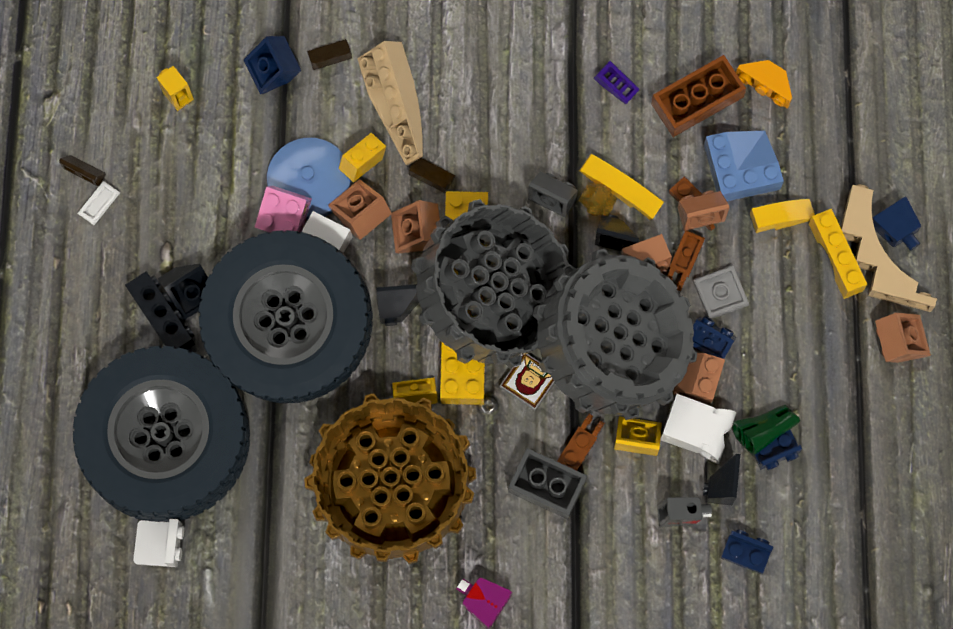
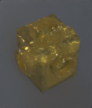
M588 183L578 201L587 208L589 214L597 217L598 215L608 216L617 198L607 186Z

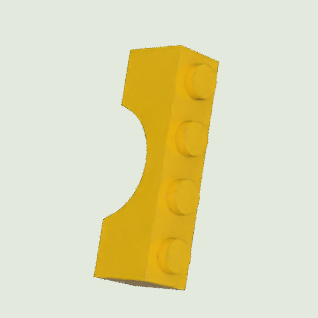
M832 208L812 216L809 226L817 243L823 246L830 258L835 282L843 299L863 292L867 282Z

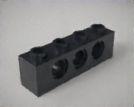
M146 271L125 284L165 346L187 350L195 345L192 340L195 335L189 326L184 328L180 322L183 320V317L177 309L172 310L169 305L172 301L166 292L161 293L158 289L161 285L155 275L150 277ZM149 293H155V297L152 300H146V296ZM160 310H167L164 317H157V313ZM171 327H178V331L175 334H168Z

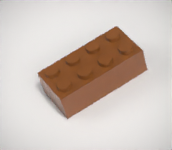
M722 55L653 94L651 105L672 137H675L744 98L746 87L726 57Z

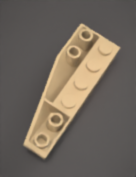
M383 41L357 59L369 98L404 163L409 165L423 157L422 126L418 97L402 42Z

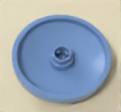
M301 138L284 145L272 158L267 171L268 186L279 187L312 198L306 217L307 220L313 211L322 216L331 214L332 211L328 205L351 186V180L339 170L343 153L332 143L318 138Z

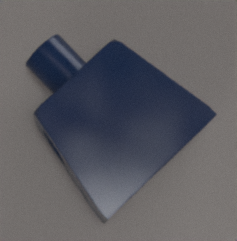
M906 196L872 218L875 231L892 247H896L904 242L907 248L912 251L921 244L914 235L921 228V224Z

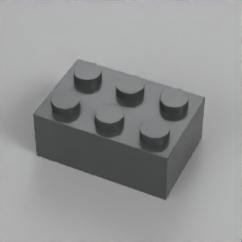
M527 448L508 487V492L568 520L585 485L587 475Z

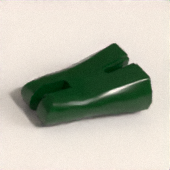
M782 405L762 415L734 421L732 430L739 443L754 456L780 435L795 427L800 422V418L787 405Z

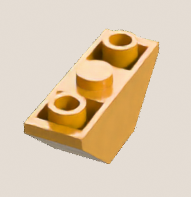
M770 60L738 66L736 74L743 84H749L760 95H766L776 105L784 106L788 109L792 101V94L786 70Z

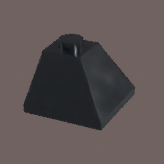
M611 214L601 216L596 232L595 245L622 251L625 247L639 243L637 235L619 217Z
M200 264L175 267L158 278L184 320L199 312L202 291L208 279Z
M417 284L376 288L381 324L395 326L398 322H403L419 303L416 291Z
M735 454L710 476L708 483H704L703 496H706V503L733 505L737 498L741 454Z

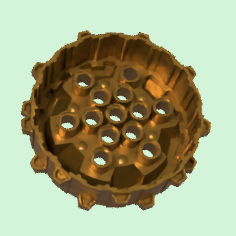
M374 393L365 395L363 405L347 410L341 414L334 424H323L318 430L322 441L319 447H317L316 453L311 455L309 464L313 467V473L304 478L305 488L315 492L317 507L312 511L316 521L328 522L325 533L332 540L339 538L350 545V555L358 560L369 554L376 556L379 562H387L388 559L403 557L408 564L418 562L420 552L429 550L432 547L434 549L438 548L443 544L442 539L448 532L459 534L464 527L459 517L465 505L473 501L474 492L468 488V485L477 479L476 468L468 466L467 459H465L464 452L470 446L467 436L456 435L454 433L455 424L450 419L445 420L442 416L434 413L431 401L426 398H422L414 403L406 401L404 398L379 400ZM408 435L416 437V441L412 444L406 443L404 439ZM363 439H371L372 444L369 447L364 448L361 446ZM403 454L407 459L404 463L395 462V457ZM382 456L385 461L381 465H375L373 463L374 458ZM433 470L441 472V476L438 479L430 478L429 474ZM416 472L419 474V478L416 481H410L407 479L408 474ZM395 474L397 480L394 483H387L385 481L386 476ZM366 476H373L375 478L372 485L363 483ZM344 478H351L353 480L352 485L349 487L342 486L341 482ZM408 492L410 496L408 500L400 501L398 494ZM383 493L388 497L384 503H378L375 500L377 495ZM418 509L422 512V516L419 519H412L410 513ZM374 513L378 516V519L374 523H368L366 521L367 515Z

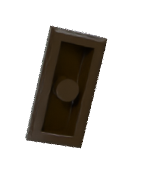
M346 39L307 51L313 70L352 59V53Z
M66 156L59 160L64 170L95 186H99L106 176L105 172L74 156Z
M422 158L416 160L408 171L410 176L445 194L456 175Z

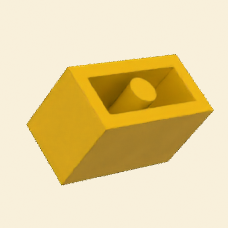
M174 66L162 70L159 76L156 77L163 94L177 111L194 100L188 83Z
M370 133L342 155L339 170L354 183L383 159L386 145L374 134Z

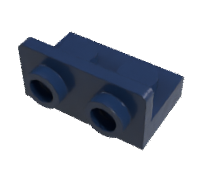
M698 317L693 325V347L706 354L725 359L737 338L733 336L734 332L726 327L721 329L715 326V322L708 317Z
M790 429L755 454L754 458L760 470L764 468L771 470L779 466L778 462L786 459L787 462L798 458L802 447L801 445L798 446Z
M742 530L731 531L721 559L763 574L773 546L769 545L770 542L765 539L757 538L755 540L748 537L749 534Z

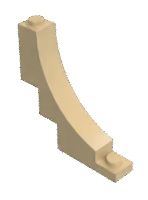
M861 184L852 185L841 229L846 240L859 243L855 259L860 269L874 272L868 296L931 312L936 305L937 298H933L930 294L924 292L916 293L918 282L906 275L891 261L878 240L872 219V196L874 190Z

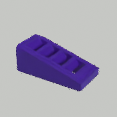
M611 61L593 78L625 105L640 90ZM607 72L611 73L608 78L605 77ZM616 77L618 80L612 84L610 81ZM622 82L624 86L618 90L616 87ZM627 88H630L631 90L624 96L622 93Z

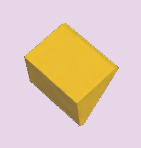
M619 416L614 450L657 456L660 448L662 423L640 419L626 420L624 417Z

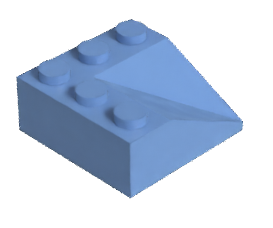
M765 131L724 132L706 136L704 148L716 192L721 191L726 201L781 190L784 180L779 162Z

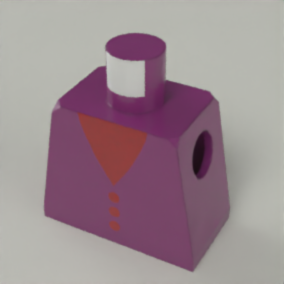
M481 577L478 578L474 585L463 578L456 590L466 596L462 602L463 607L486 629L491 628L512 596V591Z

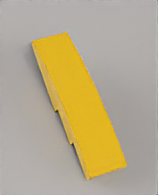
M593 154L589 155L579 170L610 196L615 195L630 208L634 207L649 220L654 218L664 203L638 182Z

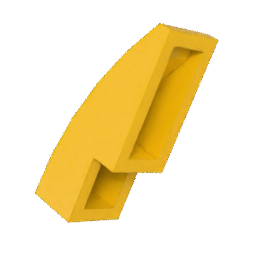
M810 199L773 203L752 208L750 212L756 233L774 228L779 230L808 222L815 215Z

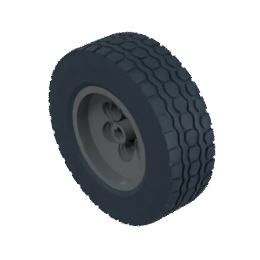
M290 230L266 232L259 234L257 237L253 236L244 240L242 244L239 243L233 247L232 251H228L221 258L222 261L218 262L213 268V273L209 275L205 283L206 286L203 288L202 300L199 305L200 334L207 355L214 366L218 367L223 376L228 377L229 381L237 388L270 402L301 403L314 400L333 391L357 369L371 339L370 335L373 326L371 299L365 282L357 269L335 246L317 236L304 232ZM299 293L301 295L300 301L296 304L291 303V296ZM273 297H278L280 301L276 307H270L269 305ZM307 310H314V317L311 320L304 319V313ZM290 313V320L288 322H284L286 320L284 316ZM265 317H271V325L267 328L262 327V320ZM299 330H306L307 335L304 340H297L296 334ZM283 333L285 341L282 344H276L275 337Z
M153 346L149 347V349L141 348L134 350V353L128 352L120 356L119 360L116 358L108 364L107 368L104 367L97 373L98 376L93 378L87 385L88 389L84 390L80 398L81 403L78 402L75 412L77 416L74 417L73 422L74 451L84 477L106 502L122 513L136 519L149 520L151 522H169V519L181 521L190 518L192 515H199L205 509H210L216 505L215 502L222 500L227 495L226 492L230 491L235 485V480L239 479L243 471L242 467L245 466L248 457L247 452H249L250 446L249 420L245 406L236 388L229 381V378L224 377L219 368L215 367L210 360L186 349H176L171 346H163V348ZM171 412H176V419L168 421L167 416ZM155 416L156 419L153 424H146L148 417ZM183 429H191L187 437L180 436ZM165 433L166 436L162 438L160 435ZM141 436H147L145 444H137ZM175 449H182V454L179 457H172ZM153 453H161L157 461H151Z

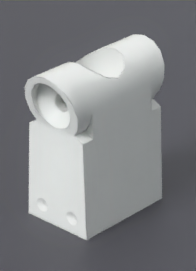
M314 211L302 230L304 233L317 236L332 244L343 254L353 238L350 229Z
M676 394L660 440L695 453H700L709 461L719 464L725 449L724 434L731 430L736 412L727 409H715L712 406Z

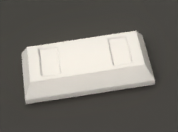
M103 181L77 214L95 225L120 192Z

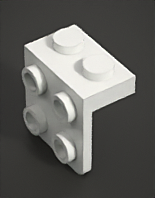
M169 519V522L139 521L136 533L134 563L137 565L178 567V561H181L182 557L180 540L184 537V526H182V523L178 519Z

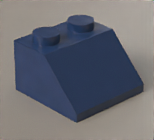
M266 36L244 59L260 94H265L289 83L302 71L285 36Z

